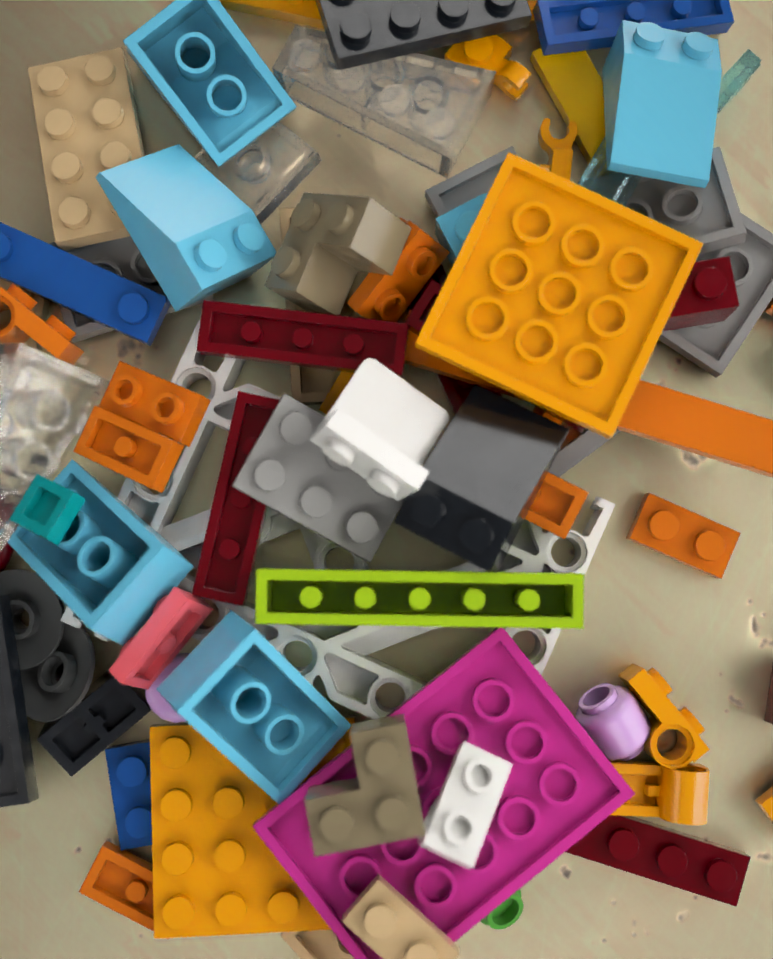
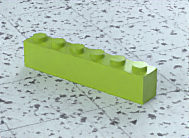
M256 569L255 624L584 629V574L561 572Z

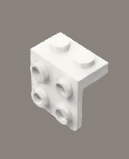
M368 358L359 365L310 441L322 448V451L331 460L342 466L349 467L365 478L374 490L399 501L417 491L429 472L421 466L448 424L449 415L444 408L373 358Z

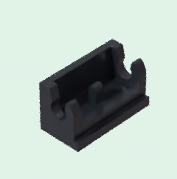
M107 670L90 685L84 699L76 708L58 721L44 724L37 741L72 777L151 711L146 701L145 689L120 684Z

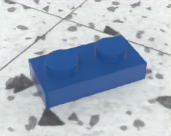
M150 739L109 746L105 749L120 850L152 845Z

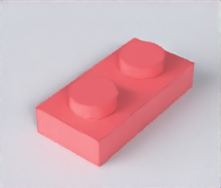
M174 587L168 595L157 602L152 616L137 635L130 638L122 646L119 657L108 671L120 684L149 690L152 683L174 660L209 616L213 608L201 597Z

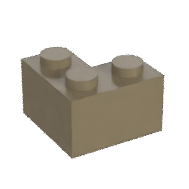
M303 193L300 202L293 210L291 224L281 248L272 260L271 271L265 287L308 312L340 315L358 271L392 276L411 227L371 197Z
M404 714L352 723L350 737L358 777L310 786L308 788L305 806L315 857L426 836Z

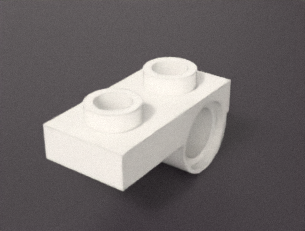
M466 741L460 743L439 796L434 800L424 820L426 836L418 837V846L468 870L474 868L513 764Z

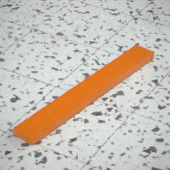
M409 309L407 318H408V316L410 315V313L412 312V310H410V309ZM409 330L405 364L527 401L416 348L415 343L418 335ZM639 379L616 428L617 430L773 478V420Z

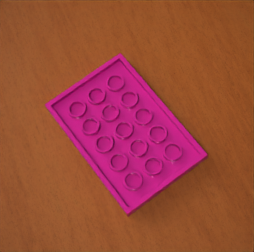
M496 627L386 716L404 714L424 820L434 800L439 796L458 746L463 741L513 764L474 868L468 870L418 846V837L314 856L305 806L308 788L310 786L357 778L352 744L297 787L280 804L277 803L262 815L252 826L354 959H383L342 922L344 912L377 874L381 875L455 942L635 795L634 791L504 628Z

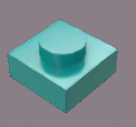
M37 474L9 520L59 545L86 499L76 492Z

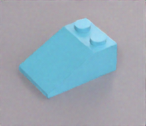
M175 0L123 40L130 57L218 168L297 107L219 0Z
M622 20L602 68L607 170L705 188L710 178L722 76L718 39L710 38L700 32L686 33L661 28L659 25L651 22L636 23Z
M179 144L99 172L96 176L97 181L176 312L250 277L274 258L277 253L253 210Z
M72 459L53 482L76 492L86 501L60 544L56 545L16 523L6 532L3 538L90 630L123 646L151 617L157 602L168 595L174 587H177L193 569L194 565Z
M232 610L156 688L180 716L278 804L298 787L351 727V724L253 626Z

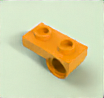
M633 663L618 675L651 716L649 717L651 731L643 748L647 755L666 768L678 769L686 766L691 761H697L710 750L699 737L705 729L686 707L678 711L669 700L667 695L672 692V688L656 669L652 667L646 671L643 667ZM675 729L677 733L675 747L669 752L659 753L657 749L658 737L665 730Z
M609 760L635 793L634 796L610 815L659 817L665 821L683 825H704L707 823L710 772L708 767L702 764L689 763L682 768L669 769L653 761Z

